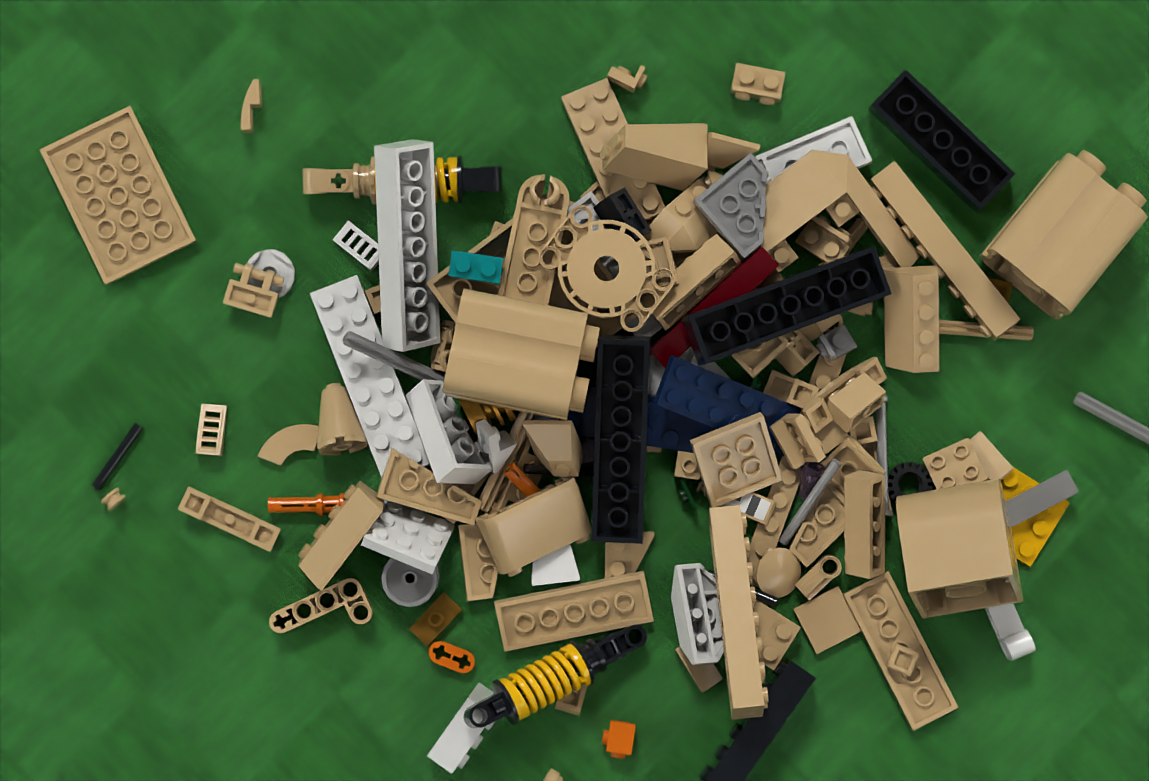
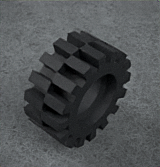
M905 462L896 465V467L890 470L888 475V494L893 503H896L897 496L906 495L899 487V482L905 475H912L917 479L918 489L915 493L932 490L931 482L933 481L929 476L928 470L923 468L924 466L915 462Z

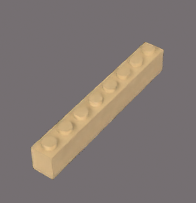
M895 161L871 178V188L878 198L882 199L886 204L888 212L901 223L902 227L900 228L909 240L913 238L917 243L916 249L924 259L928 257L938 272V278L944 277L949 284L947 288L956 299L959 297L965 304L963 309L970 318L975 317L981 324L979 329L986 338L991 337L995 341L1020 321L1019 316Z

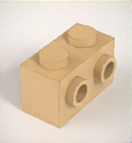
M865 372L857 378H851L839 392L834 391L827 399V406L833 416V421L848 433L883 405L886 391Z

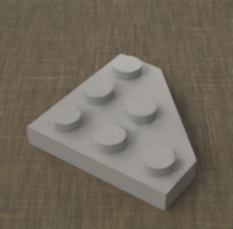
M749 153L693 201L742 260L760 246L764 240L763 222L766 206L767 170L752 153Z

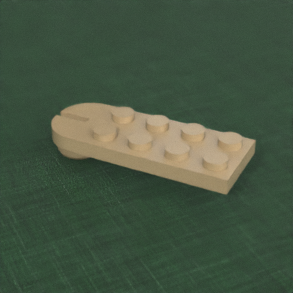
M542 174L527 179L519 190L498 295L549 305L556 268L552 270L543 268L538 257L541 249L567 217L570 195L564 183L550 175L547 199H543L546 175ZM561 231L558 235L560 243H562L564 231ZM546 251L542 259L545 264L553 265L557 262L558 257L554 251Z

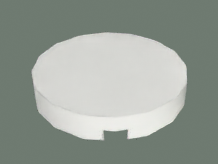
M268 249L255 253L249 259L248 264L254 265V268L266 272L271 270L276 272V275L284 277L282 287L272 284L270 291L278 293L279 298L291 290L295 281V269L292 261L284 253ZM251 278L249 285L262 288L264 281Z

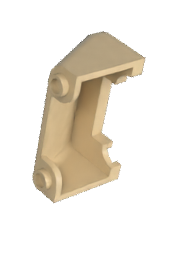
M574 476L561 477L554 481L555 485L545 486V489L503 509L499 508L496 512L489 515L485 513L475 518L500 574H508L509 577L523 571V566L575 541L576 544H580L590 539L589 534L592 533V527Z

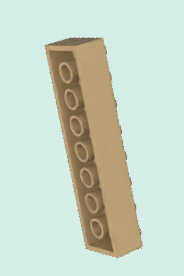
M740 505L709 508V531L732 720L763 717V711L768 708L767 703H769L767 687L762 688L765 666L764 662H759L762 652L761 637H756L759 617L758 611L753 612L756 592L755 587H750V584H752L753 568L752 562H747L750 552L749 537H744L746 535L747 519L746 513H741Z

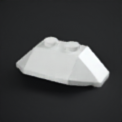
M701 563L676 565L674 568L671 601L680 648L692 665L717 663L724 650L715 578L705 570Z

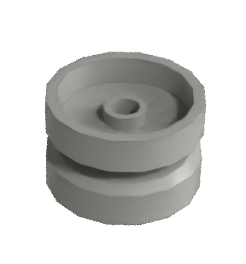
M390 558L384 566L381 577L383 589L389 599L398 605L406 607L418 606L429 600L436 590L440 571L438 564L433 574ZM411 573L415 576V580L409 581L406 577Z

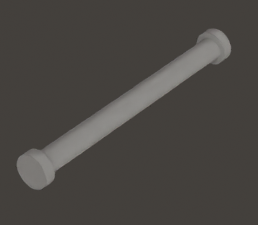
M885 396L883 405L876 410V435L878 440L877 462L886 471L883 475H885V518L892 517V511L889 510L886 431V403H888V396Z

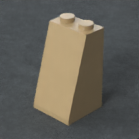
M626 124L618 133L614 134L607 144L603 145L600 152L602 170L684 191L708 169L707 124Z

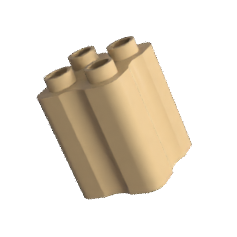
M1082 150L1077 157L1067 153L1060 161L1055 162L979 256V259L1006 282H1012L1013 287L1055 320L1061 319L1063 315L1071 314L1148 218L1147 214L1141 209L1147 202L1145 197L1127 183H1121L1117 190L1101 178V175L1106 170L1105 165L1085 150Z
M463 289L444 378L443 393L447 397L567 421L569 410L583 413L589 379L577 377L576 374L579 360L594 361L600 327L586 325L588 313Z

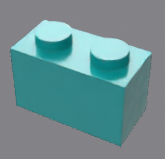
M452 250L448 276L500 285L504 258Z

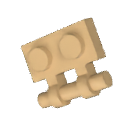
M235 263L233 272L242 276L240 282L232 279L229 280L223 304L272 318L279 294L270 291L272 284L282 287L284 277L276 275V272L271 270L266 272L256 269L254 265L248 263L245 265ZM254 278L264 281L262 288L249 285L250 279Z

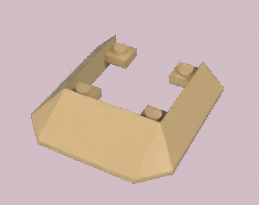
M811 150L766 184V206L763 222L764 240L760 246L771 255L779 266L756 287L757 289L783 279L779 272L798 258L785 238L824 209L838 227L857 213L885 250V253L879 257L882 268L911 267L920 257L912 243L846 154ZM758 246L753 252H751V253H750L747 257H745L743 260L739 257L740 261L743 263V262H744L751 254H753L760 246ZM838 314L801 328L799 331L809 341H812L821 336L823 332L841 320L842 317Z

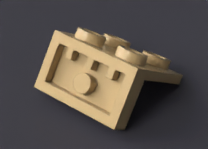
M969 438L923 458L936 489L989 480Z

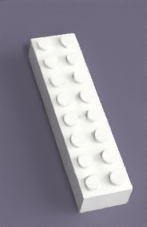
M412 139L374 146L382 346L391 350L405 352L440 343L439 300L426 284L438 274L433 142Z
M358 275L310 293L381 478L391 447L424 467L430 466L395 368L343 344V337L346 332L351 331L382 345L380 329Z

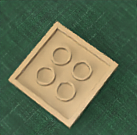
M761 412L690 440L712 508L783 480L766 422Z

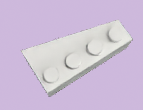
M423 379L406 394V398L436 482L476 484L493 470L490 462H484L480 455V452L483 450L479 443H473L467 432L470 428L466 421H463L457 415L456 410L458 407L453 398L447 397L443 393V381Z

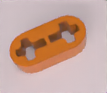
M436 641L429 648V657L433 662L459 673H468L475 666V657L471 652L448 642ZM443 645L445 646L444 651L451 654V657L442 656L440 659H437L433 649ZM465 654L468 656V661L471 662V665L461 669L459 667L460 663L452 659L454 656L462 658Z

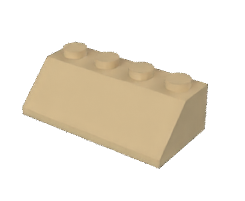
M935 266L883 268L892 293L884 297L885 366L912 373L939 372V282Z
M359 481L356 486L350 485L343 495L345 500L342 505L336 504L328 515L331 519L325 526L321 524L313 535L315 540L311 545L306 543L298 554L300 557L298 566L321 591L383 512L384 499L378 498L376 496L377 492L362 481Z

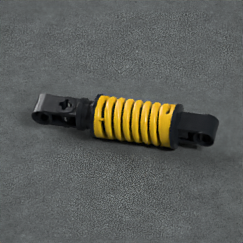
M632 625L610 633L597 641L589 639L581 646L571 641L558 651L552 652L549 656L546 655L541 660H536L533 664L526 665L524 669H518L516 673H510L507 678L492 681L493 695L469 706L463 715L464 722L471 728H482L506 717L512 725H516L520 720L528 717L530 712L536 713L538 708L544 709L547 704L552 705L555 699L561 700L564 695H571L572 690L579 691L581 684L583 686L593 685L595 680L594 674L605 672L607 664L615 662L643 646L647 641V632L640 625ZM631 630L637 635L635 644L631 643L628 638ZM476 709L480 710L483 714V719L479 724L473 720L472 716Z

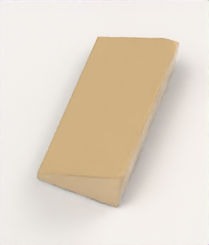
M680 646L675 648L702 693L723 679L714 663L692 665Z

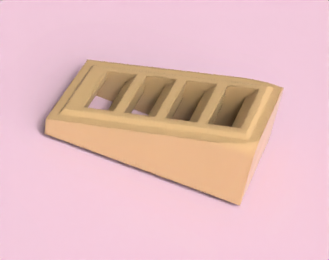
M201 405L196 454L223 456L227 406ZM207 411L219 412L220 418L206 416ZM206 422H218L219 428L207 427L205 425ZM205 431L218 433L217 437H206L204 435ZM204 441L216 442V447L203 446Z

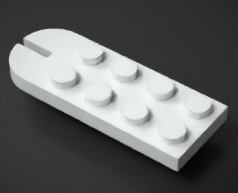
M852 116L755 156L767 170L766 184L811 150L846 154L858 169L872 163L871 156Z

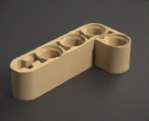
M348 578L275 611L269 618V625L276 633L288 632L344 605L353 622L365 624L372 619L374 611L362 583L355 578ZM349 582L355 583L358 588L357 594L353 597L347 596L344 591L345 585ZM325 593L333 595L335 600L333 606L325 607L322 604L321 598ZM303 603L311 607V614L308 618H303L299 615L298 609ZM359 605H363L368 609V616L364 620H360L355 616V609ZM292 608L293 616L298 623L295 624L294 619H291L285 623V628L282 625L277 626L278 615L282 618L291 615L289 609Z

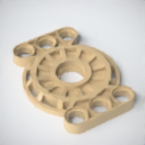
M585 205L576 206L571 210L541 249L538 257L543 268L547 270L558 268L561 288L566 297L578 309L597 317H616L621 315L620 324L627 332H636L644 325L675 282V277L671 270L667 268L655 270V259L652 249L647 240L635 228L615 220H598L593 222L592 211ZM577 211H586L589 215L588 222L585 224L576 223L574 214ZM603 224H613L621 226L620 231L604 229ZM598 225L599 230L592 231V226ZM628 229L633 232L640 240L636 242L631 236L625 234V230ZM568 230L573 234V241L570 244L563 245L559 242L558 235L561 231ZM643 244L650 256L648 261L645 260L644 253L640 248ZM546 251H554L557 254L558 258L555 264L547 265L543 262V254ZM604 256L614 258L619 265L617 277L610 281L600 280L594 272L596 261ZM567 265V271L562 272V266ZM647 266H651V272L646 273ZM659 273H667L670 276L671 282L667 287L657 285L656 276ZM563 277H568L569 284L573 289L570 294L564 285ZM644 293H650L654 296L655 303L652 307L645 308L641 305L640 297ZM578 296L583 302L588 304V308L586 309L579 305L573 298ZM621 306V311L615 312L614 308ZM593 307L609 309L610 313H598L592 310ZM634 313L639 317L638 326L629 328L625 325L624 318L627 314Z

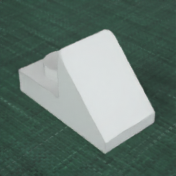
M483 419L476 423L478 442L483 450L480 452V455L484 462H490L493 468L491 472L497 474L515 449L517 443L506 431L499 432L495 426L492 427Z

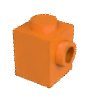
M610 719L609 730L604 729L602 745H606V751L611 752V757L625 759L626 755H631L635 723Z

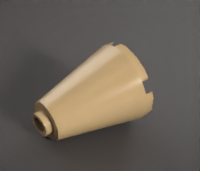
M340 383L326 385V389L321 392L317 438L319 454L337 456L341 455V451L349 449L350 454L367 447V439L347 388L341 386Z

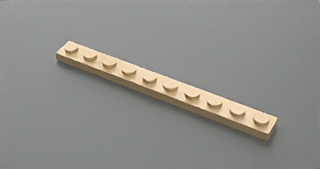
M819 353L809 384L819 387V392L836 379L840 374L846 354L830 363L827 357L823 359ZM785 455L781 457L778 466L783 480L772 484L767 498L775 501L776 505L767 526L759 522L757 523L750 542L749 559H747V562H752L753 568L752 584L750 585L758 587L753 579L758 563L768 548L775 549L807 462L797 469H792Z

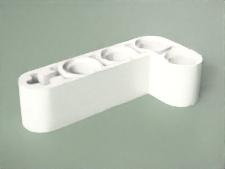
M1014 604L985 608L1003 653L1008 660L1013 661L1036 651L1034 642L1029 632L1024 629Z

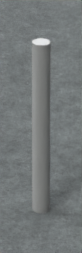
M832 459L779 538L782 544L787 545L841 466V462Z

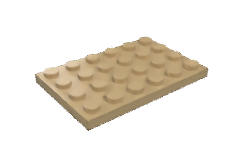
M131 106L40 149L105 285H109L197 241Z

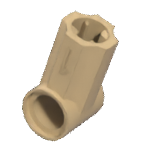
M824 555L794 585L810 601L833 578L840 574L842 569L841 562L834 555ZM827 560H834L836 562V569L832 573H825L823 571V563Z

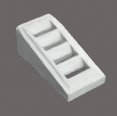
M348 220L333 238V241L372 272L379 263L378 243ZM350 229L353 230L352 236L344 243L342 239ZM359 235L362 239L353 249L349 246ZM365 242L369 243L364 252L359 255L357 253ZM375 248L377 251L370 260H365L369 252Z

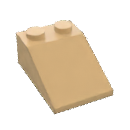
M756 600L755 608L753 609V612L758 611L759 617L756 637H761L762 652L759 661L764 662V665L775 670L801 627Z

